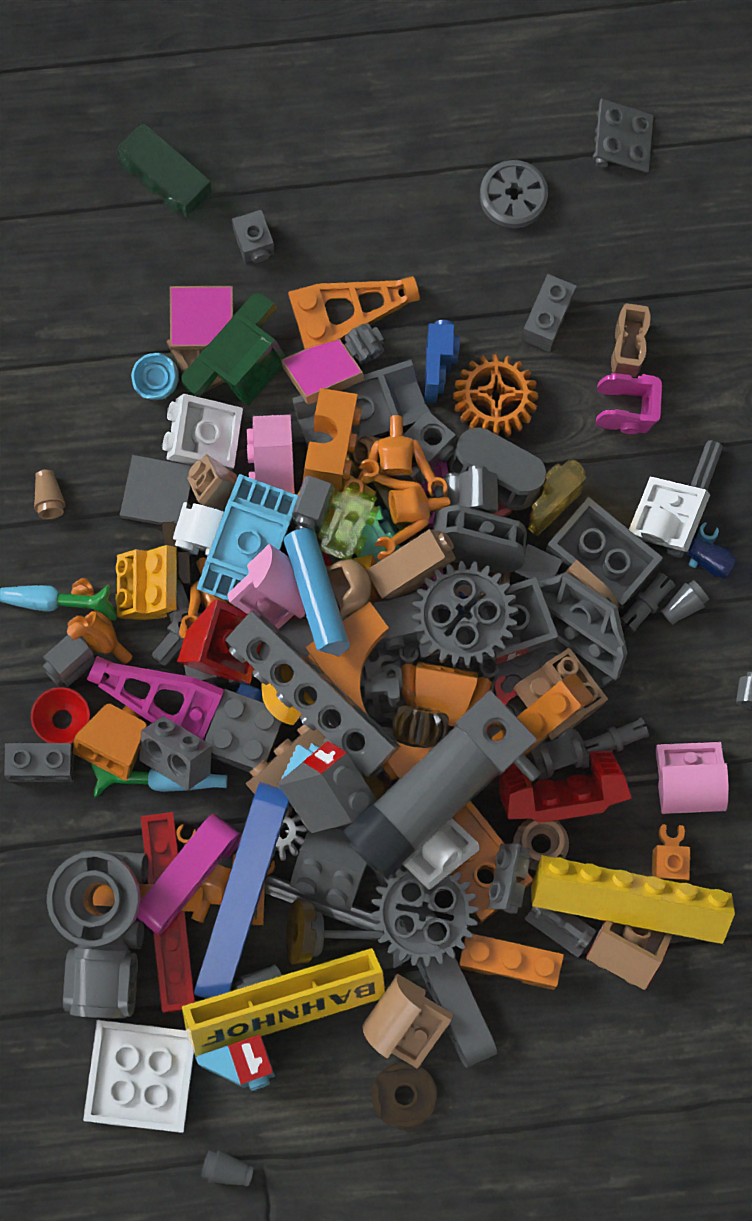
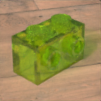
M348 485L343 493L337 491L330 509L335 510L331 522L325 520L318 536L319 539L323 540L320 550L342 560H351L353 554L360 556L367 540L366 537L362 536L366 524L373 525L380 509L374 506L377 498Z

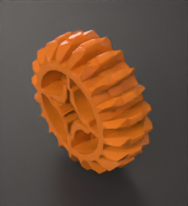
M498 354L493 355L492 362H488V359L483 355L480 357V366L476 362L471 361L469 363L470 371L462 369L460 376L463 380H456L455 387L458 391L453 393V399L459 401L455 405V411L464 412L460 418L461 422L464 423L472 420L469 429L479 426L492 430L498 436L499 430H503L504 435L508 437L511 435V426L516 431H521L523 427L521 421L524 423L531 421L529 413L535 412L537 407L533 402L538 399V393L532 391L536 388V381L528 380L531 375L529 370L520 372L522 367L520 361L512 366L510 365L511 357L509 355L505 357L504 362H499ZM491 376L488 385L478 387V390H471L478 380ZM501 376L513 382L518 390H515V387L506 386L502 382ZM494 385H496V392L499 393L500 397L497 408H495V400H492L491 396ZM473 402H476V405L485 406L489 410L490 416L481 413L474 406ZM513 402H521L514 412L501 417V409L503 407L513 405Z

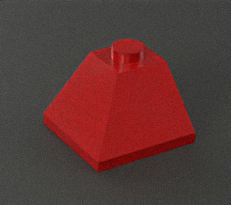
M213 600L186 631L177 662L203 673L250 683L254 668L247 661L242 663L236 659L229 651L231 646L225 641L248 614L222 601ZM261 642V643L258 645V647H257V654H258V655H259V651H260L262 642Z

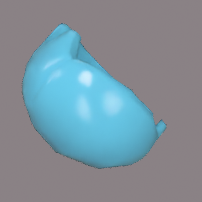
M161 353L144 355L135 363L131 373L134 389L142 397L149 400L166 399L175 391L179 382V371L172 359Z

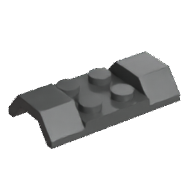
M412 360L365 374L364 381L341 390L342 392L358 394L356 407H362L360 425L353 426L352 433L357 434V440L366 435L382 437L390 434L391 416H402L404 428L413 425L426 411L430 412L417 383ZM302 396L292 398L297 420L307 448L309 441L327 443L333 440L331 436L325 433L313 432L317 401L307 405Z

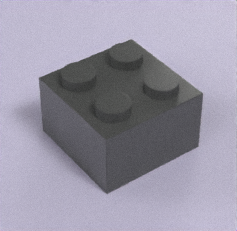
M224 689L205 741L212 745L211 759L250 772L264 759L269 763L284 722L275 718L264 703Z
M335 828L315 833L308 831L299 851L289 887L297 889L302 894L312 895L328 901L333 906L351 910L368 864L349 844L351 841L342 831Z

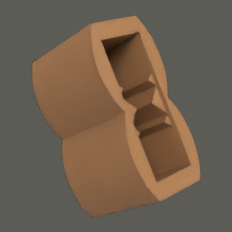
M628 303L623 306L615 329L616 345L611 358L613 373L628 374L632 377L638 375L646 355L645 337L650 325L648 306Z

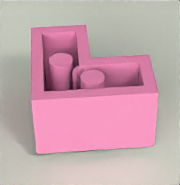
M291 415L253 416V428L247 429L248 463H254L255 471L249 472V478L294 494Z

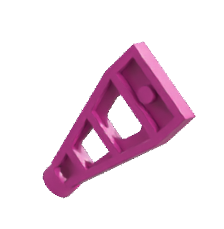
M98 656L87 678L88 681L98 684V687L151 723L164 716L202 740L224 692V689L195 677L116 664ZM104 672L109 674V678L103 675ZM133 678L147 682L151 687L147 697L140 699L124 689L125 681ZM167 689L183 694L184 702L178 714L170 715L157 707L154 702V696L157 691Z

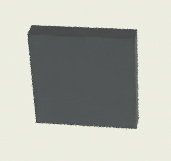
M132 455L120 518L162 525V522L175 521L177 525L183 503H188L191 486L187 477L192 466Z

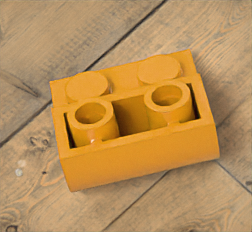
M165 545L149 551L135 549L117 555V594L115 601L118 618L136 620L159 619L167 617V612L176 610L177 547Z

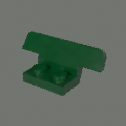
M253 294L182 374V384L194 396L200 397L213 381L219 377L229 384L242 403L249 406L283 367L281 360L286 358L276 340L260 329L276 311V304L262 294Z

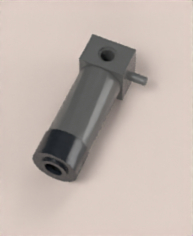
M490 690L455 723L454 729L374 804H370L342 832L351 841L349 844L376 873L379 871L389 880L401 866L410 861L418 853L417 851L497 775L500 776L513 763L530 781H534L540 775V771L529 761L524 753L537 739ZM492 726L500 728L503 732V739L492 741L488 738L486 729Z

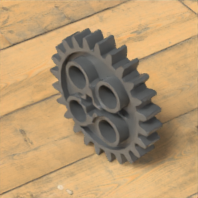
M460 561L459 570L454 571L450 564H447V574L445 575L436 569L435 575L437 580L434 582L425 578L428 590L418 589L417 593L423 600L413 602V607L420 610V613L412 615V619L422 623L415 627L414 631L416 634H426L420 640L421 645L432 644L428 651L431 656L440 651L441 663H444L449 656L452 657L453 667H457L460 659H464L467 668H470L471 661L474 658L477 659L480 665H483V655L485 654L493 660L496 659L493 649L497 647L505 651L506 647L502 639L513 640V635L507 629L515 628L518 625L515 620L510 619V616L518 614V608L508 606L516 601L515 595L505 596V593L510 589L509 583L499 586L498 584L502 578L501 574L498 573L492 578L489 577V566H486L482 572H478L477 562L472 564L470 570H466L464 562ZM460 585H469L473 589L471 596L466 599L456 597L455 591ZM484 592L486 594L485 597L470 610L472 618L468 620L464 617L455 627L453 633L448 637L445 636V632L459 621L460 615L458 611L461 609L463 611L469 610L477 596ZM485 606H493L497 609V614L491 620H484L479 616L481 609ZM439 609H447L451 612V617L445 623H437L433 620L435 612ZM464 630H471L476 634L474 641L468 645L461 644L457 640L458 635Z
M399 868L395 872L397 875L395 879L390 878L387 880L384 877L389 885L387 888L377 886L376 889L383 896L382 899L372 900V903L380 907V911L371 913V917L381 921V923L373 927V930L384 931L385 933L379 939V942H391L388 953L391 954L399 949L401 950L399 955L400 961L405 960L408 955H411L413 966L417 965L419 958H423L426 967H430L432 957H435L441 965L443 964V954L445 953L453 959L456 958L453 950L455 946L463 950L466 949L461 939L463 936L467 938L474 937L467 928L468 926L478 925L477 921L470 918V914L478 912L479 908L469 905V902L477 897L476 894L465 893L471 885L469 881L462 884L458 883L462 875L460 871L452 876L447 875L430 890L408 869L403 872ZM409 884H417L421 889L420 898L414 902L406 901L403 896V891ZM443 890L450 891L454 897L453 904L446 909H441L436 904V896ZM425 903H428L430 910L453 915L454 920L447 921L428 916L425 922H422L420 915L397 910L396 905L403 904L421 909ZM403 916H409L414 921V928L407 935L400 934L396 928L398 920ZM435 923H442L447 929L446 937L439 942L432 941L429 937V929Z

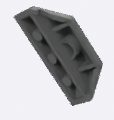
M568 573L538 581L558 634L556 640L613 679L617 680L620 678L627 656V649L617 606Z

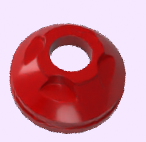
M57 687L45 691L34 702L31 710L32 727L39 738L46 743L73 744L76 734L90 721V710L86 700L75 690L65 687ZM60 711H66L72 716V722L66 729H58L53 724L55 714Z

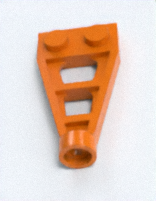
M414 276L397 281L322 283L288 292L304 349L338 339L343 341L346 334L361 324L369 323L371 325L404 307L407 303L420 300ZM400 289H403V297L398 294ZM374 292L382 294L384 300L382 307L368 313L362 311L358 299L360 295ZM330 299H348L353 304V316L339 325L331 324L326 312L325 303Z

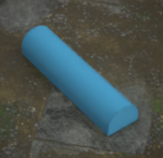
M309 528L295 530L283 537L316 649L340 656L350 648V643L315 531Z

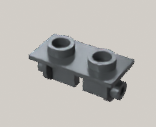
M518 843L500 844V849L495 858L496 870L494 880L489 889L490 901L488 909L504 910V912L517 914L518 908H522L525 885L515 881L516 877L527 879L531 855L528 854L529 848L522 847Z
M533 907L524 919L577 958L597 932L574 914Z

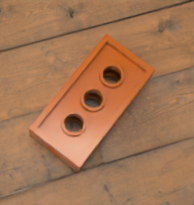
M470 801L453 819L479 843V851L449 875L452 876L460 871L462 875L458 883L470 882L471 885L465 893L476 894L477 898L469 902V905L479 908L478 912L471 915L480 925L499 909H488L490 901L489 889L492 883L484 884L480 882L477 872L487 869L495 875V858L500 849V844H504V842ZM527 874V879L516 877L515 882L523 884L527 888L533 879Z

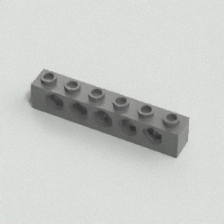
M251 611L225 639L231 646L229 649L230 653L242 663L247 661L255 669L252 673L264 685L270 683L278 691L276 696L284 705L289 708L294 706L302 714L300 719L308 728L313 731L317 728L326 737L323 740L324 743L329 741L347 752L361 776L364 774L367 777L374 776L401 747L259 611ZM262 641L266 642L270 648L269 656L264 660L257 654V647ZM285 664H289L294 672L293 678L289 682H285L280 675L281 668ZM309 686L313 687L317 692V700L313 705L308 704L304 699V692ZM332 709L337 710L341 715V723L336 728L332 727L328 722V714ZM355 732L361 733L365 738V746L362 750H357L352 746L351 738Z

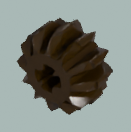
M403 705L398 708L397 714L394 717L393 735L397 739L410 742L411 744L433 747L448 734L449 717L439 710Z

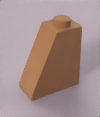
M429 529L366 571L381 598L393 599L411 595L425 584V578L431 579L435 576L436 569L441 571L447 564L456 559L452 552L454 545L445 532Z

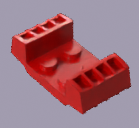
M606 750L589 752L592 771L590 776L576 774L569 776L566 780H540L535 785H531L530 780L513 764L499 778L498 793L508 819L532 818L538 823L603 813L609 805L632 798L625 776L613 752Z

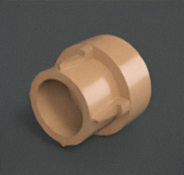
M529 818L519 826L512 844L518 843L522 847L529 848L528 854L531 855L528 871L536 873L541 855L565 859L569 849L568 835L558 820L538 823ZM536 837L545 838L549 843V850L545 853L536 852L532 848V840Z

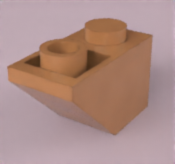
M207 454L201 461L198 460L192 465L187 477L198 502L204 506L223 510L227 505L238 478L234 472Z

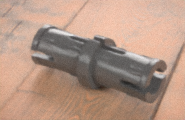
M659 573L644 593L639 592L635 597L636 602L620 617L622 626L627 624L632 617L634 618L626 628L628 631L634 633L650 613L654 614L658 610L660 601L675 587L674 582L670 579L660 588V585L668 576Z
M639 718L619 728L613 726L608 728L604 734L587 741L584 740V747L589 755V761L590 751L615 750L619 752L624 749L623 746L649 737L647 726L643 727L645 724L644 720Z

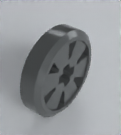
M508 160L493 166L484 176L480 189V202L485 214L493 222L506 228H522L535 222L544 212L548 199V186L544 176L533 165L519 160ZM514 188L517 189V193H522L518 195L517 200H511V195H506L510 193V189Z

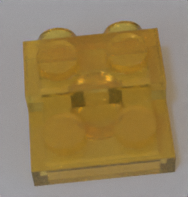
M574 459L568 460L562 467L556 464L546 474L545 478L547 480L542 485L544 487L542 496L532 505L533 511L529 514L531 519L528 529L535 536H538L581 495L587 477L584 475V468Z

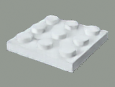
M97 1020L83 1121L184 1133L194 1051L187 1031Z

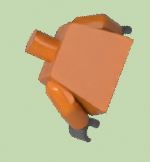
M404 648L400 649L399 652L403 677V691L401 692L406 705L439 710L449 717V726H455V723L491 690V681L495 679L499 671V667L496 665L492 674L486 673L483 669L486 661H484L483 665L479 666L477 672L419 662L417 648H415V656L412 659L404 657Z

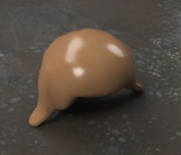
M342 560L326 567L343 620L345 616L367 604L371 597V581L364 567L355 560Z

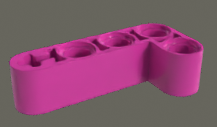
M214 813L211 814L140 901L137 918L157 935L163 933L222 858L227 859L238 848L242 834L220 816Z

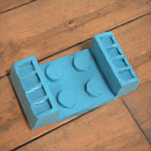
M239 474L196 589L229 601L227 594L250 573L247 565L269 544L278 550L281 549L284 541L283 537H285L288 527L292 523V512L298 495Z

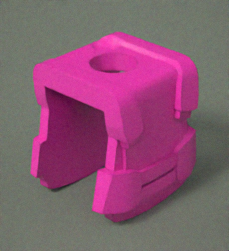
M611 373V375L605 376L598 382L597 392H601L602 395L619 396L621 394L642 397L641 414L629 413V411L619 409L601 412L596 417L595 425L597 427L612 430L621 429V432L625 434L647 433L660 419L662 382L658 377L642 374L638 378H632L628 374Z

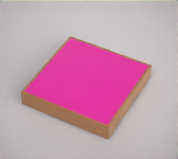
M170 286V349H205L233 317V287Z
M340 339L302 350L281 360L283 369L307 405L318 400L320 388L341 391L365 380L362 370Z

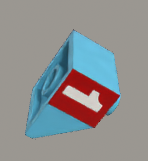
M260 1034L196 1057L198 1064L202 1068L243 1088L249 1086L251 1091L270 1085L269 1078L275 1077Z

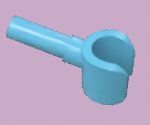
M706 522L701 525L697 533V548L688 564L693 568H696L706 547L713 544L718 536V528H716L713 536H706L703 530L707 524Z

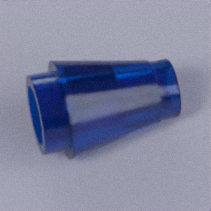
M697 538L693 539L688 552H686L688 556L714 578L718 576L723 579L726 578L736 561V556L731 554V550Z

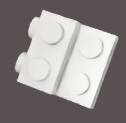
M182 394L175 402L172 401L168 408L167 419L172 421L171 432H166L163 440V450L168 451L167 460L193 465L196 461H201L207 454L229 470H232L235 465L243 408Z

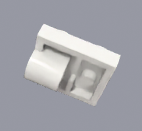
M650 477L629 530L642 541L688 552L710 494L705 489Z
M452 818L404 866L430 890L479 851V843Z

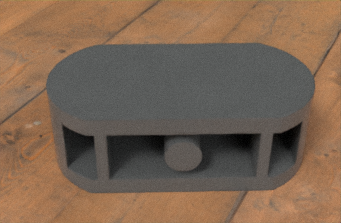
M472 428L465 431L460 436L449 463L451 473H463L468 471L469 467L476 465L485 466L488 471L497 473L498 503L510 510H523L530 507L535 502L546 478V469L540 458L484 428Z
M461 505L442 508L434 515L432 530L445 532L454 545L452 552L456 559L452 562L460 564V561H463L467 566H472L474 562H477L478 569L483 570L486 566H489L490 572L497 574L514 572L523 566L525 562L527 530L520 521Z

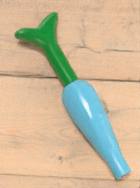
M46 585L0 588V602L39 611H54L59 606L90 608L102 613L113 621L117 619V613L108 600L110 595L109 585H106L99 593L93 596L60 593L53 586Z
M91 763L98 779L94 788V797L96 798L114 783L149 785L153 790L162 792L186 790L154 769H151L149 772L132 771L126 782ZM210 774V776L190 790L212 787L227 788V775Z

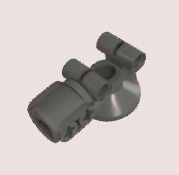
M81 850L79 854L72 856L62 863L51 878L47 891L49 916L56 929L65 938L78 945L75 949L68 951L65 964L63 1007L65 1012H70V1015L97 1018H126V1016L131 1017L134 1012L138 959L136 953H131L129 949H141L144 941V923L136 918L140 908V888L138 883L146 882L149 871V859L146 853ZM102 885L111 887L115 897L112 909L106 914L99 912L93 903L94 893Z

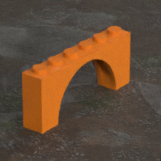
M371 602L343 620L350 643V648L340 656H335L316 649L314 641L306 646V651L309 654L307 657L366 714L367 712L360 693L362 671L373 648L389 633V627ZM397 742L401 747L382 768L392 781L396 778L400 780L433 748H418Z

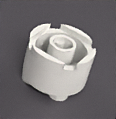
M184 502L173 539L176 540L175 546L179 547V550L193 555H198L199 550L205 551V555L208 556L224 512L194 503L191 507L187 502Z

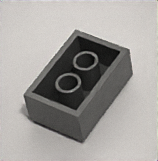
M589 497L548 543L545 551L563 560L561 567L565 570L578 560L611 590L619 603L618 613L653 574L663 559L662 556Z

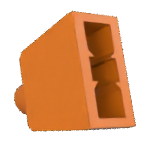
M106 704L74 737L73 754L127 782L140 752L141 731L147 727V724L139 719L141 715L126 705L121 710L112 704Z

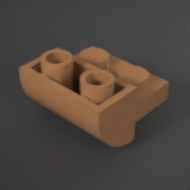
M570 648L546 662L539 670L517 683L513 688L528 708L560 680L575 673L593 695L594 699L548 734L551 740L569 728L572 729L608 700Z
M399 974L396 975L365 1020L363 1032L371 1046L387 1059L392 1053L418 1068L451 1022L453 1013L425 997L426 990Z

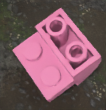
M271 544L264 548L247 565L250 573L227 594L230 603L247 614L251 611H259L277 629L282 627L293 615L301 619L306 614L289 557Z
M721 742L662 744L656 746L659 774L658 790L662 814L727 810L728 770L727 763H724Z

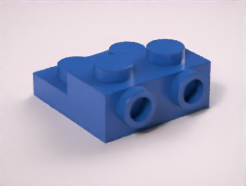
M439 320L435 324L429 323L425 403L437 404L438 393L444 394L446 374L451 373L452 364L458 363L460 335H454V323L452 321Z

